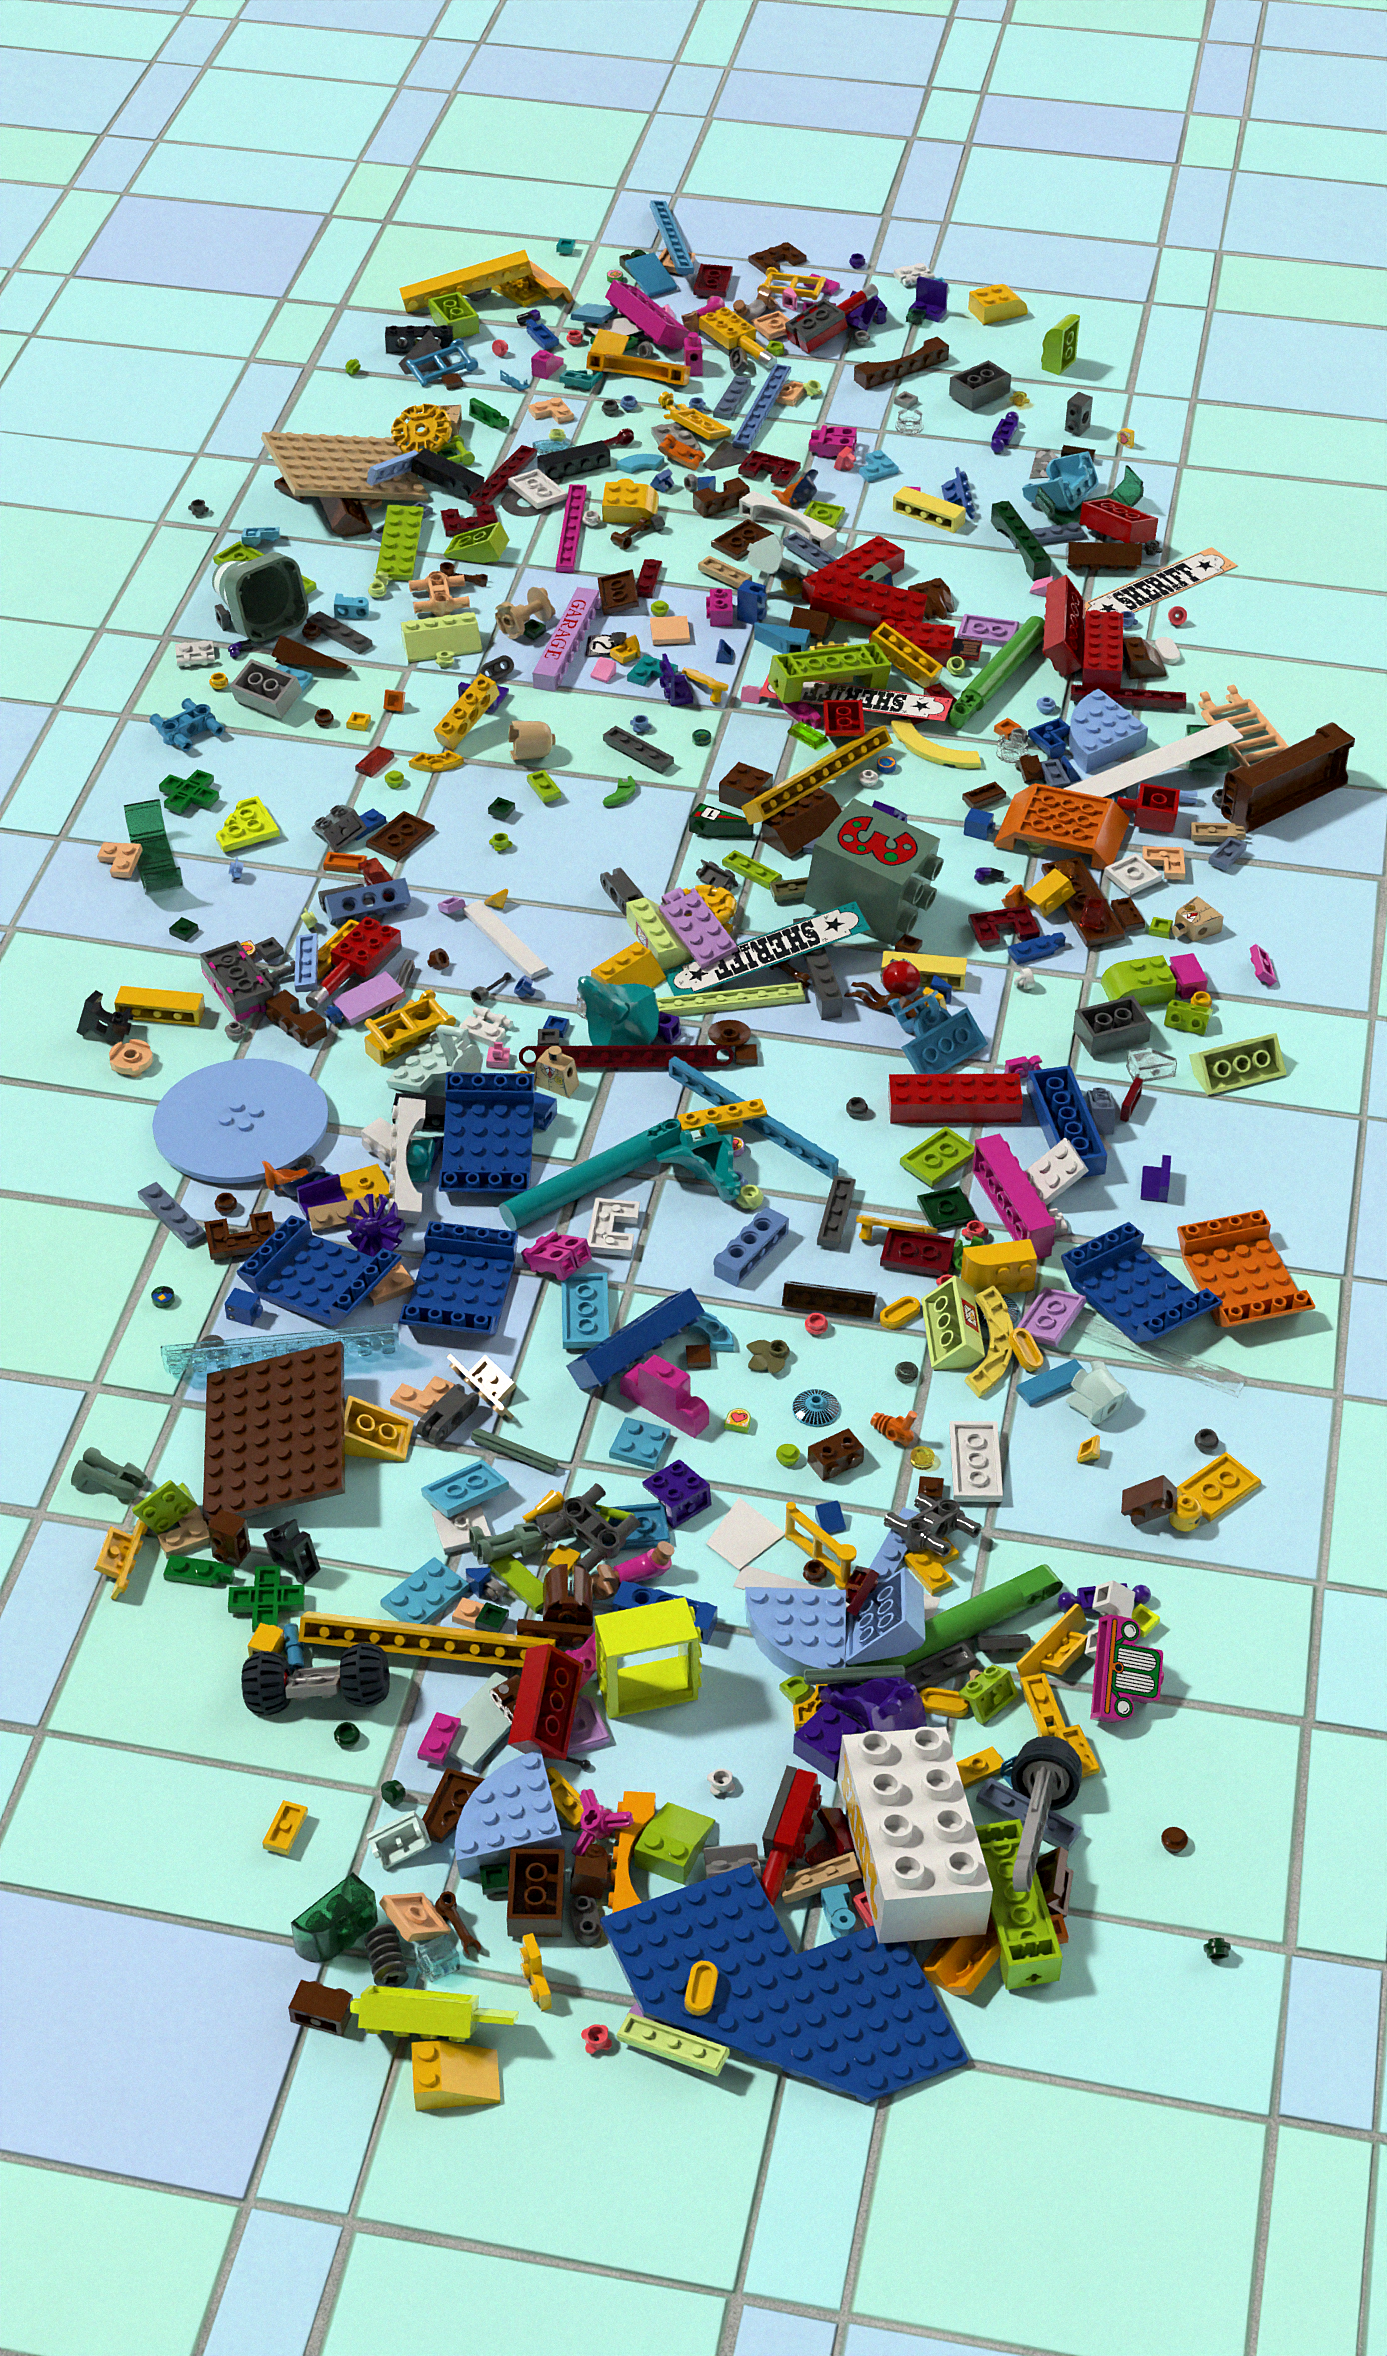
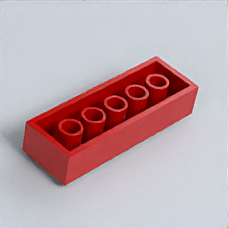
M878 535L822 569L858 578L877 563L882 562L892 571L893 576L904 569L905 550ZM818 571L802 580V599L811 603Z
M819 568L809 609L829 613L832 617L877 628L880 625L881 618L922 623L928 595Z
M1067 575L1047 584V592L1045 593L1044 648L1042 649L1045 657L1052 661L1054 669L1057 672L1059 671L1063 677L1083 668L1085 600Z
M1086 611L1082 688L1120 691L1123 657V613L1117 611Z
M1019 1073L889 1074L888 1102L890 1123L1021 1122L1023 1100Z

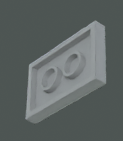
M677 422L651 427V434L658 445L664 442L667 434H671L683 444L696 451H701L690 430ZM665 455V457H666V459H667L668 461H669V460H674V459H672V458H670V457H668V456Z

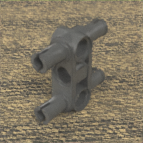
M595 1483L584 1495L567 1499L563 1504V1508L558 1512L557 1519L546 1529L542 1530L543 1535L551 1543L567 1529L571 1530L592 1550L579 1560L577 1565L582 1566L588 1573L601 1561L616 1558L620 1553V1549L625 1545L626 1538L641 1526L639 1520L630 1514L617 1527H612L591 1507L606 1495L605 1490L598 1483ZM571 1511L580 1512L577 1515L569 1514ZM606 1542L614 1543L612 1546H605L603 1544Z
M919 1493L914 1501V1506L923 1510L921 1513L905 1520L895 1513L889 1512L885 1516V1522L883 1523L884 1526L899 1533L900 1537L905 1540V1546L913 1551L929 1549L943 1558L949 1554L951 1543L942 1540V1538L958 1529L972 1538H976L982 1527L980 1523L965 1517L964 1512L959 1509L960 1505L957 1501L952 1499L935 1501L924 1493Z

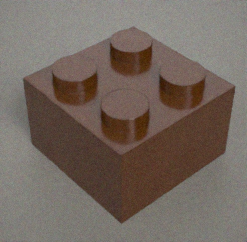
M738 762L719 782V802L742 810L741 806L773 788V774Z

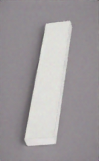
M481 900L463 907V914L527 977L534 979L548 972V966Z

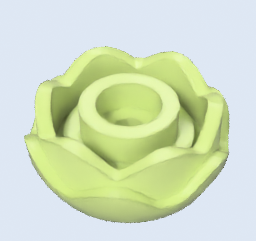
M745 1185L741 1187L740 1194L735 1200L741 1208L754 1210L762 1204L764 1197L758 1187Z

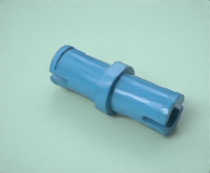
M289 1623L284 1626V1652L288 1657L291 1673H294L295 1669L304 1668L303 1642H298V1625L296 1623Z

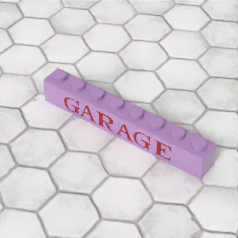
M577 587L533 671V688L555 692L558 685L562 684L563 675L567 674L569 663L573 662L574 654L578 652L580 642L584 640L585 632L590 628L591 620L595 619L596 611L601 607L599 590Z

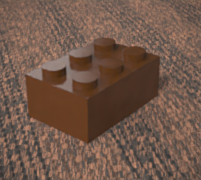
M511 1849L507 1902L508 1937H522L531 1933L534 1934V1937H562L566 1868L565 1849Z

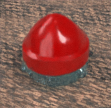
M904 958L900 961L891 959L890 963L885 966L880 974L882 985L888 993L895 992L903 996L914 993L922 981L921 974L916 966Z

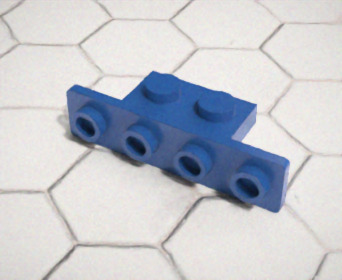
M956 467L957 478L949 480L941 486L945 501L953 504H963L968 516L972 520L975 518L973 513L975 507L971 502L973 498L969 492L971 490L967 482L969 479L965 471L961 472L960 468Z

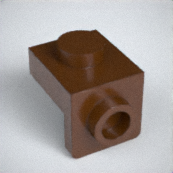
M1023 755L1015 764L1016 769L1021 771L1024 783L1044 778L1038 755Z

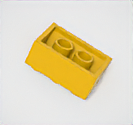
M637 941L591 970V977L603 984L621 985L635 983L654 988L666 980V976L652 951Z

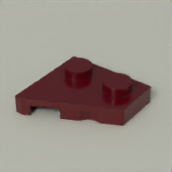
M856 1565L844 1587L846 1590V1602L850 1604L846 1609L847 1612L857 1616L868 1594L872 1593L877 1587L879 1573L870 1568Z

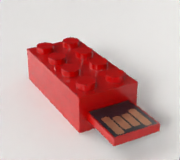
M881 618L880 625L885 622L943 667H946L947 661L954 656H959L963 660L979 662L982 641L955 638L956 627ZM872 631L871 634L869 635V643H870V639H871L872 633H873L874 631Z

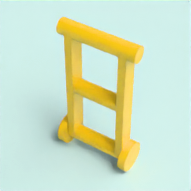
M769 267L766 270L767 278L763 284L758 286L757 291L759 293L763 287L771 290L772 293L783 294V291L788 287L773 286L771 283L773 280L791 282L789 287L794 290L797 296L817 300L826 282V278L824 276L817 278L779 273L776 268ZM798 283L816 285L814 291L796 288Z
M429 989L421 994L418 1001L378 1019H367L364 1024L385 1051L391 1053L394 1047L428 1033L439 1025L454 1026L456 1018L445 1013L435 1000V992ZM429 1005L438 1016V1019L417 1027L408 1014ZM400 1018L409 1032L388 1041L378 1027Z
M788 1502L786 1504L785 1538L789 1541L792 1540L814 1560L821 1561L825 1569L835 1576L836 1587L840 1590H845L844 1587L851 1576V1562L856 1559V1548L850 1544L841 1545L797 1509L794 1502ZM795 1521L813 1535V1544L795 1529ZM823 1545L837 1556L841 1561V1567L823 1553Z

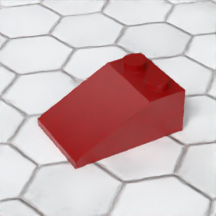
M823 700L825 736H865L862 700Z

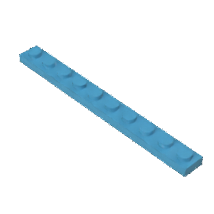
M650 200L651 211L677 274L683 276L694 274V266L667 202Z
M674 1056L669 1060V1077L715 1106L719 1107L745 1101L734 1092L729 1091ZM768 1114L764 1117L743 1121L745 1125L830 1179L838 1175V1158Z

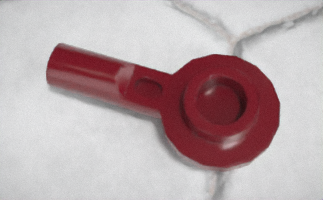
M625 428L620 430L617 436L603 442L607 447L613 444L627 445L634 440V433L632 429Z

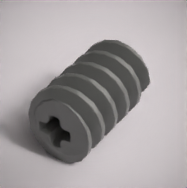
M390 1924L380 1925L370 1930L365 1935L364 1944L369 1957L371 1972L374 1975V1983L377 1986L399 1987L407 1982L409 1975L406 1972V1964L403 1962L404 1955L401 1953V1945L398 1944L399 1936L396 1935L397 1929L394 1925Z

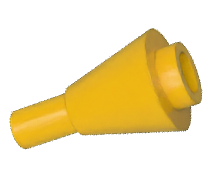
M551 1489L535 1506V1509L522 1516L525 1523H531L536 1520V1516L560 1511L563 1508L565 1499L559 1491L555 1493Z

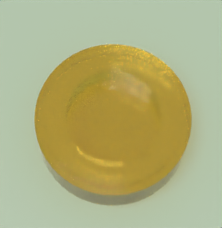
M918 1446L911 1451V1465L919 1470H927L933 1466L935 1454L929 1447Z

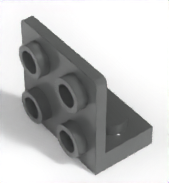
M345 805L334 806L326 817L318 818L314 822L315 825L311 827L313 832L323 835L334 852L340 850L367 829L355 809Z

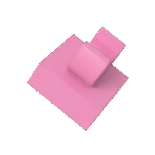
M494 1042V1047H489L486 1068L508 1069L511 1054L510 1048H503V1042Z

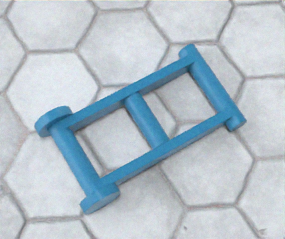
M455 339L450 347L415 360L408 359L406 365L421 386L425 387L428 382L441 378L443 375L452 374L465 368L469 372L474 371L478 367V362L476 359H471L463 348L464 342L461 339ZM458 352L464 361L447 367L441 357ZM434 360L440 370L423 376L417 366Z

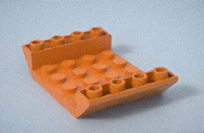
M1034 783L1014 795L994 841V846L1013 850L1017 839L1087 853L1092 855L1091 867L1105 870V867L1115 862L1130 823V818L1113 799Z
M1262 1209L1177 1227L1183 1263L1198 1291L1200 1292L1208 1288L1223 1301L1221 1306L1209 1311L1217 1327L1238 1326L1309 1311L1316 1307L1308 1291H1298L1269 1239L1271 1224Z

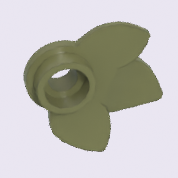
M757 1340L746 1345V1348L754 1354L748 1363V1368L754 1371L768 1369L771 1374L777 1373L784 1368L785 1360L790 1354L789 1347L782 1340H773L772 1342Z

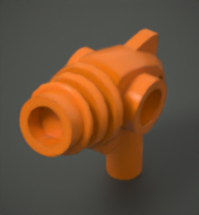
M909 1411L906 1418L902 1416L895 1418L876 1412L872 1416L870 1424L875 1429H878L881 1434L886 1435L890 1441L900 1442L903 1446L907 1447L914 1439L911 1426L917 1418V1413Z

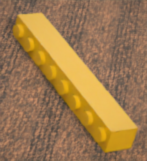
M524 249L399 288L408 313L428 307V299L455 292H460L462 296L531 275L533 272L528 255Z

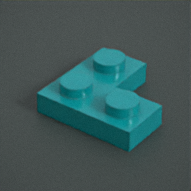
M644 655L627 674V681L645 686L652 676L660 678L662 673L659 662L662 660ZM670 663L675 675L678 672V665Z

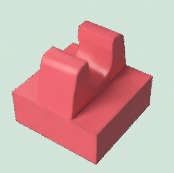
M846 446L838 454L834 465L835 469L840 471L843 468L850 471L854 467L853 463L856 461V457L851 454L853 449Z

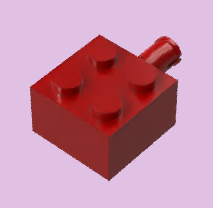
M1141 783L1136 800L1118 796L1117 805L1122 810L1133 811L1135 814L1133 826L1173 833L1178 813L1180 790Z

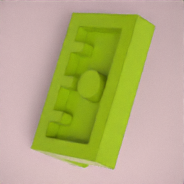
M1172 999L1167 1006L1164 1025L1204 1035L1208 1022L1212 1017L1213 1009Z
M996 1665L987 1667L984 1672L973 1681L967 1683L958 1692L960 1698L970 1702L976 1722L981 1724L986 1723L1018 1696L1010 1670Z

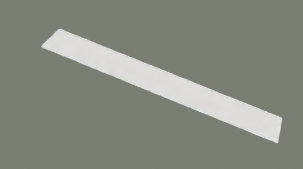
M1225 720L1064 789L1105 797L1242 739L1244 736Z

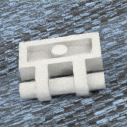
M924 263L902 266L894 269L893 273L900 283L903 282L904 286L916 285L918 276L935 279L934 273H930V270Z
M213 640L175 644L177 666L191 667L194 664H202L203 666L215 662Z
M474 1007L473 1014L478 1017L475 1018L469 1015L459 1028H467L470 1039L494 1047V1042H500L506 1036V1031L503 1027L511 1028L513 1020L508 1019L506 1015L492 1013L490 1009L485 1007L482 1009Z

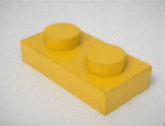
M283 1800L262 1842L263 1849L288 1856L308 1815V1807Z

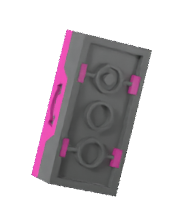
M238 940L199 954L203 975L235 1021L238 1022L249 1018L250 1014L254 1012L263 1013L266 1011L265 1001L274 996L273 988Z

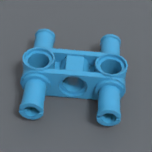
M190 698L184 699L181 703L182 708L186 711L167 720H164L157 713L151 715L149 719L151 721L150 724L158 729L166 745H178L185 752L189 751L193 746L192 741L188 738L207 729L211 730L216 736H220L225 730L224 726L216 721L209 705H197Z

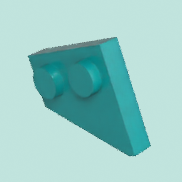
M565 370L559 376V383H564L566 386H579L582 389L588 390L603 378V371H597V374H587V370Z

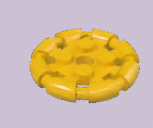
M422 403L420 406L413 405L402 411L399 417H396L391 427V438L394 439V443L403 454L413 450L420 452L422 449H419V446H425L426 449L432 452H438L442 449L443 444H447L451 437L452 428L450 426L452 422L444 409H439L437 405ZM419 428H425L423 431L417 432Z
M714 885L695 886V890L721 925L726 924L730 917L734 916L737 910V901L730 891L722 887L717 889ZM688 888L682 889V890L684 891L685 895H688V894L691 893V889H689V890H688ZM691 913L685 914L687 917L692 915Z

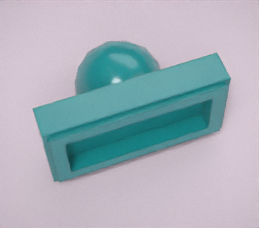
M433 1139L412 1140L411 1147L406 1152L407 1170L411 1182H429L435 1148Z

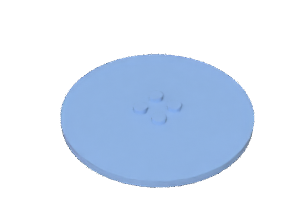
M237 1059L204 1067L178 1081L160 1100L154 1113L152 1127L154 1140L160 1154L178 1171L209 1182L245 1183L265 1179V1168L262 1161L270 1163L275 1170L290 1169L308 1157L325 1135L329 1121L327 1100L321 1087L313 1078L300 1069L273 1060Z

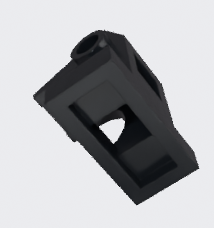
M95 990L85 1000L76 1032L84 1036L89 1031H92L110 1042H123L124 1035L129 1036L132 1023L128 1022L129 1019L133 1020L134 1016L130 1014L131 1008L129 1007L123 1013L119 1011L113 1012V1014L107 1012L101 1005L103 993Z
M293 1519L262 1535L273 1562L294 1572L297 1582L305 1584L321 1568L310 1534L305 1531L300 1533L297 1519ZM305 1550L306 1555L299 1556Z

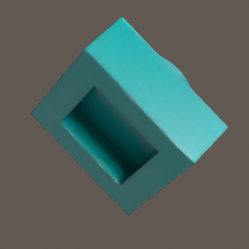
M560 238L556 245V252L572 254L576 246V240Z

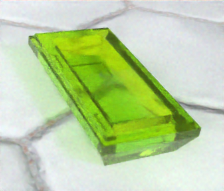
M801 721L787 731L788 734L815 750L829 741L825 735Z

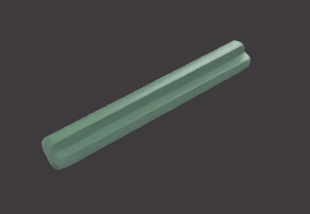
M479 1428L474 1429L472 1432L471 1440L550 1473L557 1470L559 1462L552 1457Z
M903 1665L806 1669L804 1671V1682L806 1685L867 1682L874 1678H905V1668Z

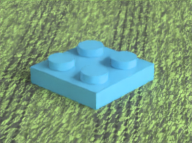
M625 1417L609 1450V1458L655 1470L671 1436V1429Z

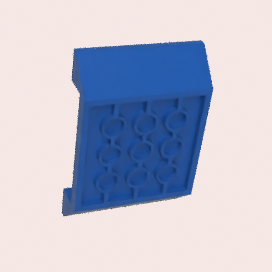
M446 1072V1110L439 1192L523 1193L529 1190L531 1184L535 1106L534 1074Z
M291 1215L236 1272L255 1294L260 1295L261 1299L334 1326L353 1312L402 1257L400 1254L384 1248L375 1257L317 1237L312 1235L309 1221Z
M429 1221L424 1236L425 1252L409 1304H403L398 1320L399 1324L484 1335L496 1334L515 1268L518 1232Z
M1127 1222L1062 1254L1061 1260L1072 1288L1078 1294L1086 1296V1301L1134 1343L1155 1340L1222 1305L1223 1301L1208 1288L1196 1294L1143 1250L1144 1234L1133 1224Z

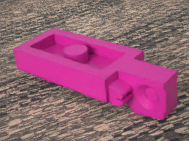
M778 699V706L799 723L807 722L814 729L821 727L822 717L809 704L798 701L782 703Z

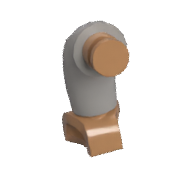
M762 287L757 298L749 305L745 304L743 300L735 301L733 303V312L749 323L751 320L758 318L766 308L774 310L778 303L775 298L770 297L772 291Z

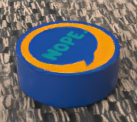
M881 756L877 759L878 771L882 773H892L895 771V758Z

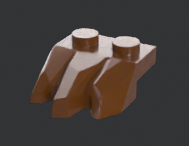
M941 578L908 586L910 591L928 595L923 615L926 619L930 620L933 615H936L944 620L947 618V612L954 613L955 606L950 588Z

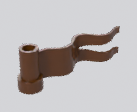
M853 982L851 986L866 989L875 1001L863 992L856 991L844 994V997H858L862 999L872 1010H880L883 1007L891 1008L888 1002L896 998L900 999L899 1004L904 1009L923 997L918 995L913 1001H910L900 993L892 992L888 995H881L872 985L866 982ZM914 1008L905 1012L908 1020L917 1014Z

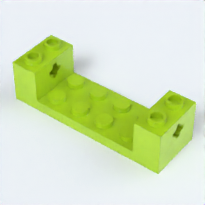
M876 642L772 655L768 682L782 703L800 701L804 682L858 675L865 687L886 690L891 663Z
M1015 1819L975 1826L993 1889L990 1912L1001 1946L999 1968L1006 1990L1059 1981L1063 1956L1036 1868L1032 1877L1033 1881L1030 1892H1015L1013 1887V1869L1017 1860L1023 1832L1021 1820Z

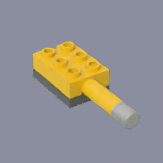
M727 307L720 308L715 313H707L699 317V335L727 356H730L737 347H741L769 369H772L777 364V358L756 343V328Z

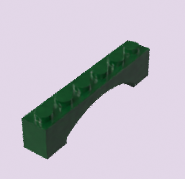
M1009 500L993 503L991 523L997 532L1004 530L1013 539L1025 563L1026 572L1032 581L1050 577L1051 558Z

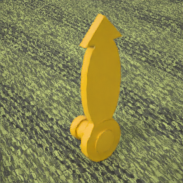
M683 668L682 674H686L689 678L706 684L709 688L713 689L710 701L721 702L722 691H728V684L718 682L714 678L698 672L699 670Z
M867 1215L856 1216V1222L862 1224L859 1238L865 1240H872L873 1226L914 1232L937 1233V1228L923 1224L879 1219Z

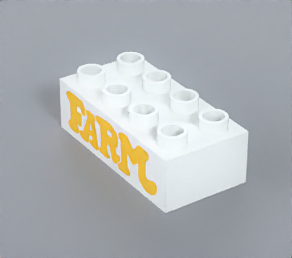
M919 1727L913 1730L868 1731L862 1734L842 1735L837 1780L878 1943L986 1934L993 1889L946 1727Z

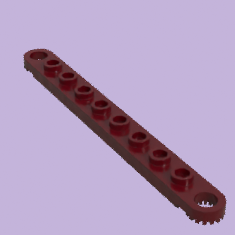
M727 1045L559 1046L562 1054L574 1059L576 1067H669V1060L674 1056L691 1067L727 1066L734 1058L733 1050ZM526 1046L522 1048L519 1052L520 1063L525 1067H536L537 1060L551 1046ZM721 1049L729 1052V1059L726 1062H721L717 1059V1053ZM528 1050L533 1051L536 1055L532 1063L525 1062L523 1058L524 1053Z

